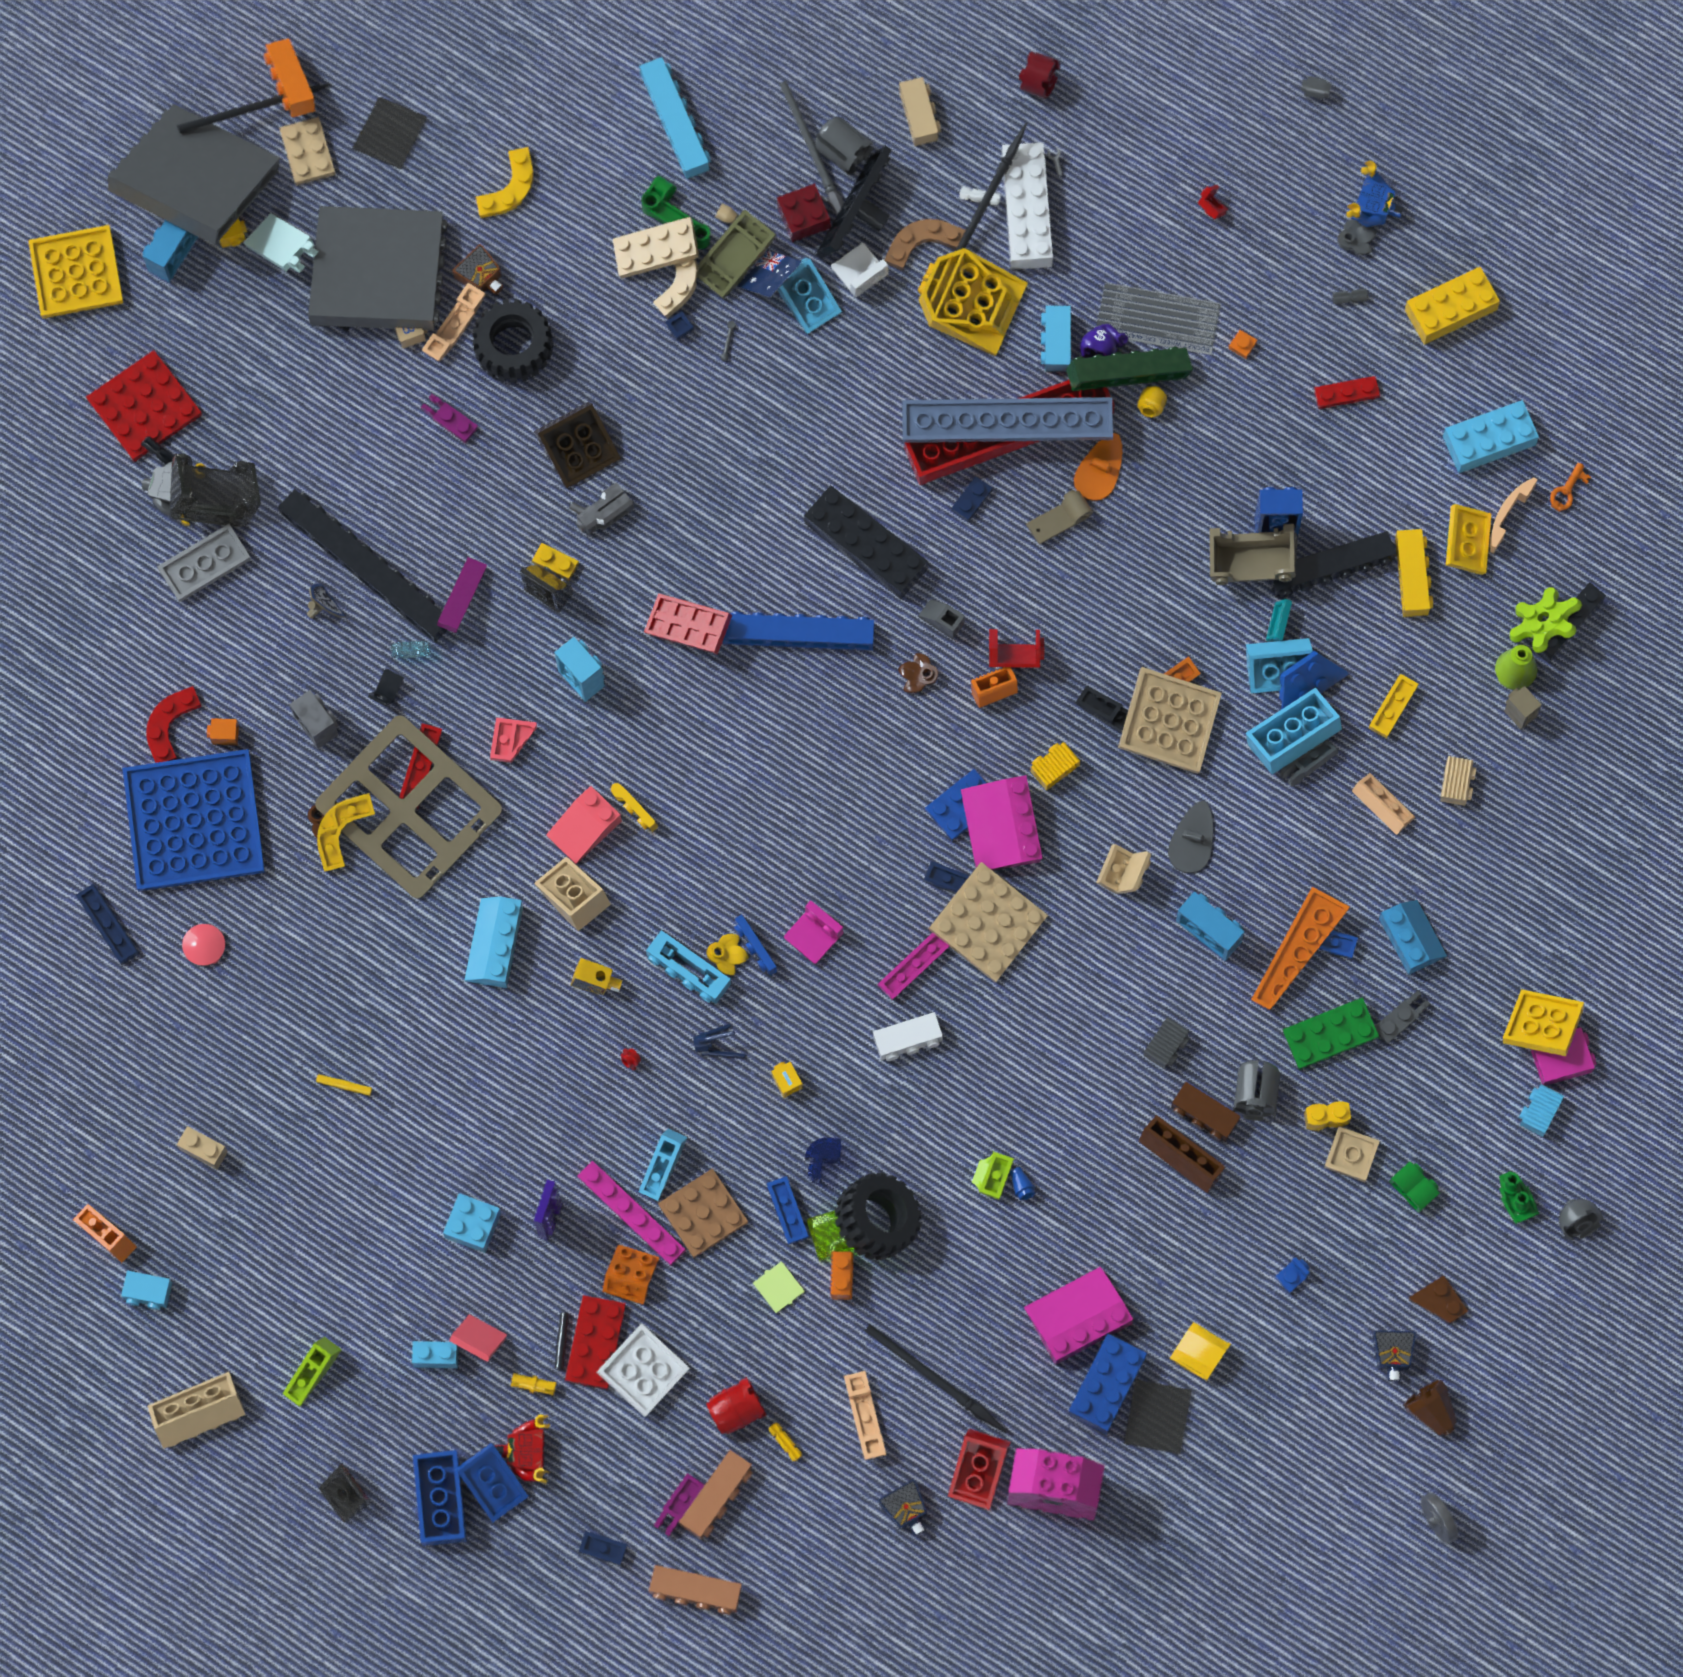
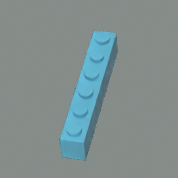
M661 57L640 65V75L686 179L709 171V162H711L707 150L703 151L702 149L703 140L700 133H695L693 127H696L692 115H687L686 110L688 107L684 98L680 99L678 94L680 88L676 80L672 81L670 76L672 75V70L669 63L665 64Z

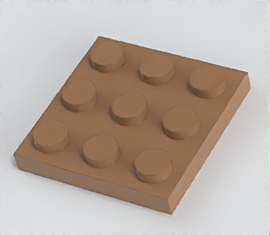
M713 1168L658 1203V1206L693 1259L748 1224L747 1219Z

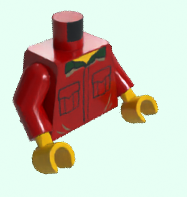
M538 1415L536 1419L527 1421L515 1428L512 1434L508 1435V1445H495L501 1457L507 1458V1465L512 1473L524 1481H539L544 1484L548 1482L543 1479V1475L549 1473V1471L544 1469L545 1432L543 1429H540L550 1428V1424H544V1419L549 1417L548 1415Z

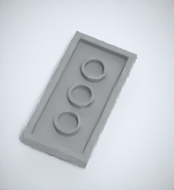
M227 524L160 564L157 568L180 603L251 560V557L230 524Z

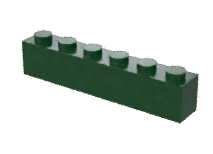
M1177 346L1166 350L1155 348L1147 352L1137 350L1129 354L1118 352L1110 356L1076 357L1066 368L1072 391L1186 379L1193 370L1187 348H1178Z

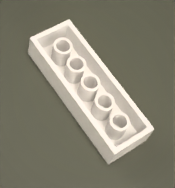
M1043 143L1020 144L1016 155L1012 159V165L1009 166L1010 168L1003 176L1011 270L1052 267L1053 255ZM1002 145V157H1005L1010 145Z

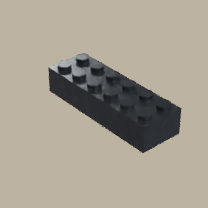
M832 485L829 486L804 515V524L900 600L928 570V561Z

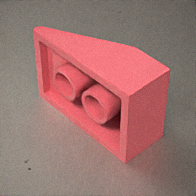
M590 786L573 802L546 836L577 865L622 822L621 814Z

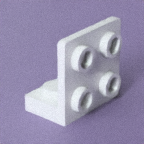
M861 243L831 265V269L855 298L888 275V264L884 259L878 261L864 243Z

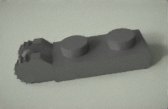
M1327 739L1285 766L1281 770L1280 775L1283 778L1291 776L1288 783L1291 786H1295L1302 782L1304 777L1306 778L1337 755L1338 749Z
M1419 990L1409 997L1407 1001L1404 1000L1375 1025L1379 1037L1387 1045L1417 1020L1419 1015L1430 1006L1431 1003L1428 1000L1423 1002L1416 1011L1410 1006L1420 998L1421 993Z

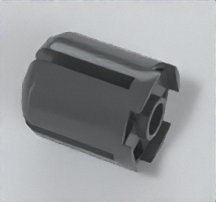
M834 117L828 120L821 127L815 138L816 149L848 176L857 171L854 167L863 160L866 161L874 149L871 146L873 142L842 117Z
M1259 1060L1244 1062L1238 1069L1233 1111H1238L1244 1114V1119L1263 1121V1117L1273 1115L1274 1119L1277 1113L1280 1083L1278 1067L1270 1062H1263L1259 1096L1254 1098Z

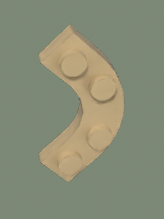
M695 258L674 264L676 267L674 283L653 302L667 319L680 309L695 291L697 272H699Z

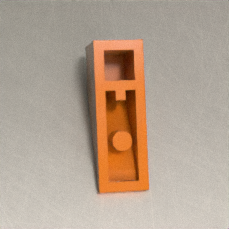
M89 1204L73 1219L74 1222L121 1263L137 1248L125 1234Z

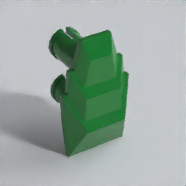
M1510 1171L1500 1175L1501 1188L1499 1190L1502 1196L1500 1199L1514 1223L1518 1224L1539 1215L1529 1187L1524 1185L1518 1174Z

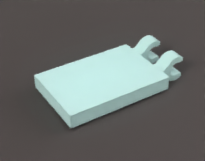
M271 213L243 242L248 249L284 271L291 267L300 273L305 266L300 263L299 257L305 252L314 258L318 253V250L313 248L314 244L310 236Z

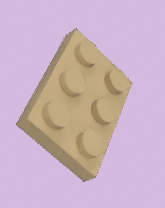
M319 117L279 128L296 186L335 175Z

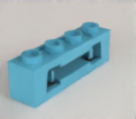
M662 930L646 950L647 959L653 965L664 967L666 969L665 972L670 977L681 979L683 981L682 984L691 991L695 989L701 993L699 996L708 1003L712 1001L717 1004L731 985L729 977ZM674 951L677 952L680 959L705 976L703 984L700 983L698 977L672 960L675 955Z

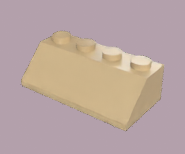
M230 1372L148 1405L154 1430L163 1449L175 1446L181 1441L194 1438L205 1431L216 1429L222 1424L235 1421L245 1415Z

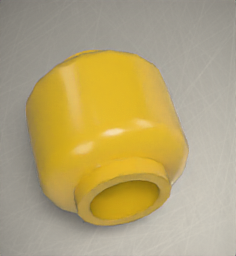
M1158 386L1146 387L1140 394L1137 403L1138 409L1146 417L1153 418L1159 416L1165 408L1167 395Z

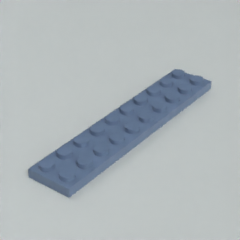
M1112 397L902 400L903 443L1113 440Z

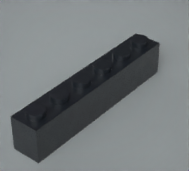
M1388 531L1299 558L1296 561V576L1291 581L1269 580L1275 598L1279 596L1285 598L1292 595L1295 591H1307L1320 583L1321 585H1327L1333 579L1339 577L1346 579L1355 572H1368L1374 566H1387L1395 560L1396 552Z

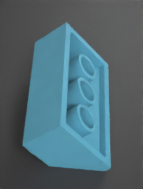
M501 896L481 898L465 981L507 988L523 911L522 900Z

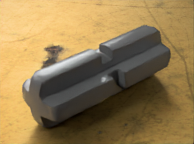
M1367 289L1351 290V292H1334L1332 294L1333 303L1343 304L1349 303V301H1367L1368 291Z

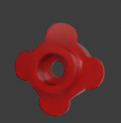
M632 1048L629 1050L623 1049L621 1054L622 1063L627 1068L635 1071L636 1066L641 1062L639 1054Z

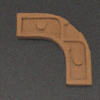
M924 219L913 222L896 235L884 261L888 265L903 271L916 246L931 241L956 250L966 230L936 219Z

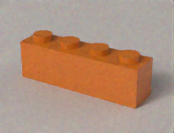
M290 39L266 44L264 60L266 65L271 67L270 74L272 80L277 81L276 88L279 96L283 95L282 102L285 111L289 110L292 118L315 112L313 94Z

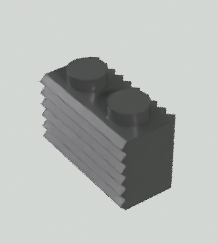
M1167 1017L1145 1049L1143 1056L1164 1070L1168 1065L1172 1067L1178 1058L1176 1052L1179 1048L1184 1049L1190 1040L1187 1037L1189 1030Z

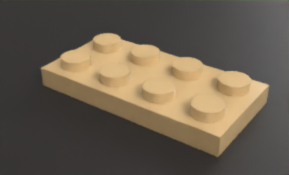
M691 217L613 239L618 274L621 279L699 257L694 224Z

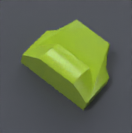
M993 1151L990 1157L980 1160L972 1183L977 1186L979 1193L1000 1200L1014 1158Z

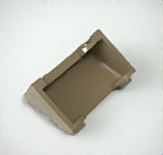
M1283 524L1282 531L1274 528V532L1233 534L1232 531H1228L1227 535L1221 533L1220 528L1209 529L1210 578L1216 582V585H1227L1228 582L1263 580L1289 582L1296 576L1297 532L1294 524Z

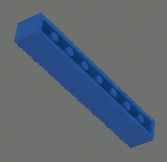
M735 611L731 613L732 618L722 644L873 650L874 620H870L868 617L849 619L847 616L828 618L825 615L807 617L804 614H796L793 617L782 613H775L773 616H769L760 612L745 615L743 612Z

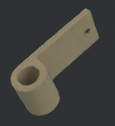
M1071 490L1063 496L1064 500L1061 505L1026 523V526L1039 545L1083 522L1092 515L1093 510L1080 491Z

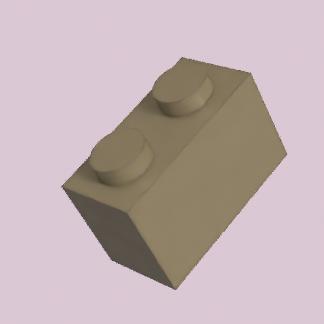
M1525 686L1520 690L1516 688L1508 695L1509 699L1506 701L1507 705L1504 710L1520 730L1537 717L1542 705Z

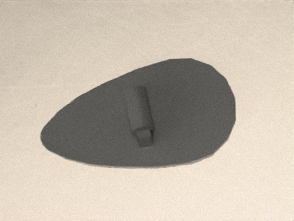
M1199 801L1187 811L1169 844L1168 857L1170 863L1175 869L1183 873H1195L1202 870L1210 859L1213 841V819L1207 802Z

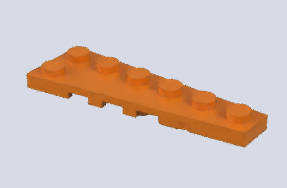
M1312 887L1251 1001L1271 1010L1343 918L1350 906Z

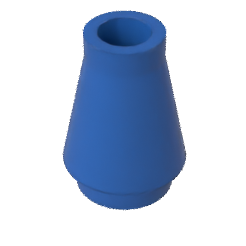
M1021 1167L1012 1169L1010 1175L1015 1196L1019 1197L1020 1201L1032 1198L1035 1195L1033 1183Z

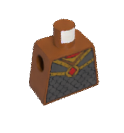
M481 244L452 270L457 281L465 286L467 283H470L482 292L489 289L497 295L504 287L498 281L501 277L500 268Z

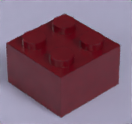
M815 183L777 197V208L792 243L830 228V217Z

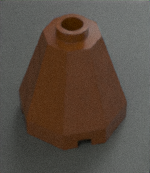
M1437 1379L1420 1389V1393L1417 1395L1414 1393L1403 1404L1410 1415L1435 1434L1447 1436L1455 1430L1456 1417L1448 1389L1442 1380Z

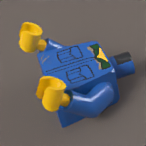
M1373 161L1365 162L1367 167L1361 168V173L1364 175L1369 174V176L1364 181L1357 203L1347 206L1351 210L1346 212V216L1356 220L1364 227L1384 225L1388 215L1400 218L1404 207L1393 203L1396 192L1392 190L1376 171V164Z

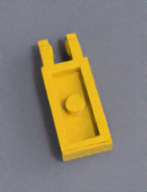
M620 783L612 784L610 788L612 794L618 802H625L623 807L631 815L635 813L639 817L637 822L645 830L647 828L652 832L656 830L658 825L631 794Z

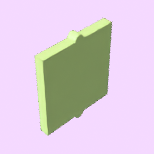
M782 1262L778 1263L771 1270H766L763 1276L753 1282V1285L775 1313H778L788 1304L792 1305V1301L805 1292Z

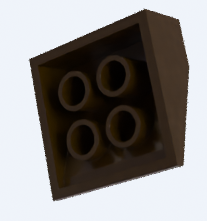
M590 402L575 408L534 431L541 447L566 489L621 459L596 409Z

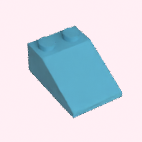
M804 258L801 260L803 262L777 291L806 334H808L842 311L811 259Z

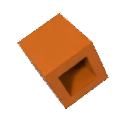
M211 718V725H207V738H210L212 745H238L239 724L237 719Z

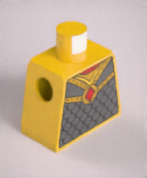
M580 958L570 986L604 995L607 989L619 992L622 980L611 976L613 969ZM596 977L601 978L602 981H598Z

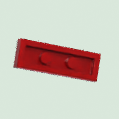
M1376 376L1314 387L1318 409L1380 397Z

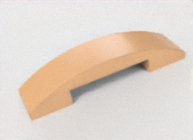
M467 283L456 299V305L436 334L433 333L422 351L440 362L464 333L486 294L470 283Z
M1532 478L1521 484L1502 504L1491 532L1490 553H1495L1505 536L1506 530L1501 528V525L1518 499L1525 503L1535 488L1538 479Z
M862 1371L844 1376L864 1459L868 1460L886 1455L866 1372Z

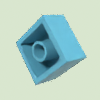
M459 1193L443 1232L445 1239L486 1253L501 1216L500 1208Z

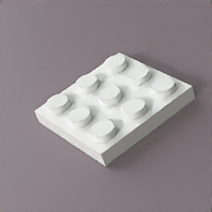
M641 1323L596 1373L639 1413L646 1417L689 1370V1367Z

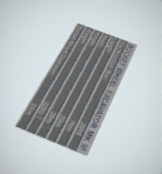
M1105 282L1096 327L1102 324H1111L1119 333H1125L1129 337L1128 340L1165 347H1186L1187 351L1211 355L1221 303Z

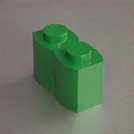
M1409 1161L1389 1182L1420 1213L1440 1194L1438 1191L1439 1187L1432 1179L1428 1180L1424 1177V1171L1417 1163L1412 1164Z

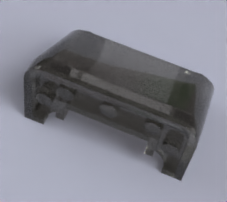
M175 453L171 463L170 514L172 518L218 525L230 524V526L242 527L250 523L261 504L255 463L238 461L233 464L230 470L192 466L193 459L191 456Z

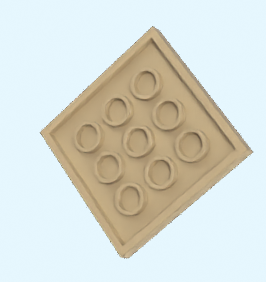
M1141 667L1118 748L1196 774L1200 773L1222 693Z
M980 862L928 929L995 983L1048 915Z

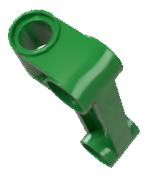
M658 175L642 196L643 213L653 217L662 224L690 217L668 203L677 187ZM654 202L655 205L648 206L647 203ZM692 218L697 248L705 249L710 245V229L707 225L700 224ZM698 235H705V236H706V237L703 238V239L697 238Z

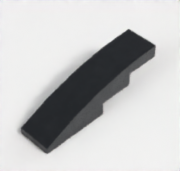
M1086 685L1076 704L1122 734L1128 710L1123 708V704Z

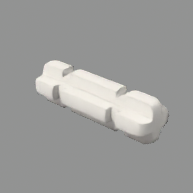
M962 187L960 198L965 200L970 198L971 201L981 202L986 191L970 190L968 187ZM994 193L990 205L998 206L1000 194Z

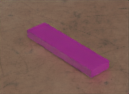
M469 557L467 558L440 615L437 626L457 633L485 573L487 564Z

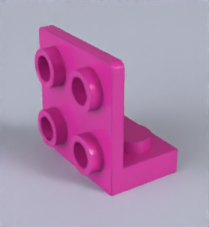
M810 900L805 906V913L784 935V939L813 964H817L843 935V927Z

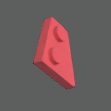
M496 717L490 760L512 763L536 730L537 722Z

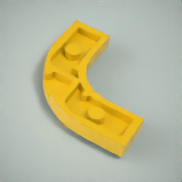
M528 147L508 151L512 178L503 190L476 196L480 218L504 214L515 209L530 192L533 184V168Z
M370 793L348 798L337 803L323 817L318 829L317 845L324 872L345 866L339 845V836L344 826L353 820L375 815Z

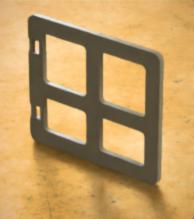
M401 715L394 717L315 802L317 810L325 816L342 794L356 781L360 782L390 810V814L371 834H366L353 821L347 823L341 832L407 893L416 899L422 898L502 812V807L498 801L406 717ZM399 735L404 736L434 764V768L404 799H400L369 771V766ZM445 778L451 779L481 807V810L450 842L440 836L415 812L416 808ZM480 819L484 824L475 832L471 827ZM402 824L407 825L437 853L436 858L418 877H413L382 849V844ZM435 867L439 872L430 880L426 875Z

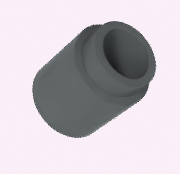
M1308 76L1307 80L1303 79L1301 91L1305 92L1304 96L1322 100L1323 98L1329 99L1332 82H1327V79Z

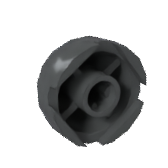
M1571 1199L1566 1202L1559 1214V1226L1566 1239L1574 1240L1573 1237L1578 1235L1582 1239L1599 1229L1601 1226L1599 1221L1601 1219L1604 1220V1217L1592 1201L1587 1199Z

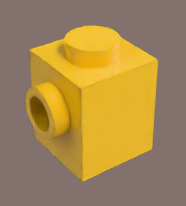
M238 218L220 239L222 248L238 246L246 240L244 233L247 232L244 220L239 221Z

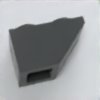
M931 599L918 615L920 619L952 640L965 624V615L946 603Z

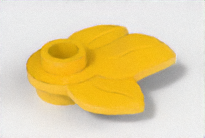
M736 934L723 935L718 942L710 944L706 951L708 959L715 963L718 970L725 975H734L735 965L742 964L749 959L745 949L737 946L740 937ZM715 949L720 950V952H721V955H720V956H718V955L715 954V952H714Z

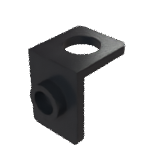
M385 669L376 691L370 693L368 698L384 706L394 703L404 677L389 669Z

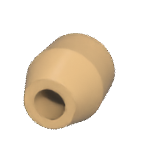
M722 203L715 218L724 223L732 224L737 217V213L731 207Z

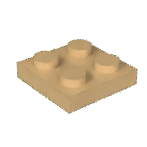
M1339 1126L1324 1168L1366 1182L1380 1141Z

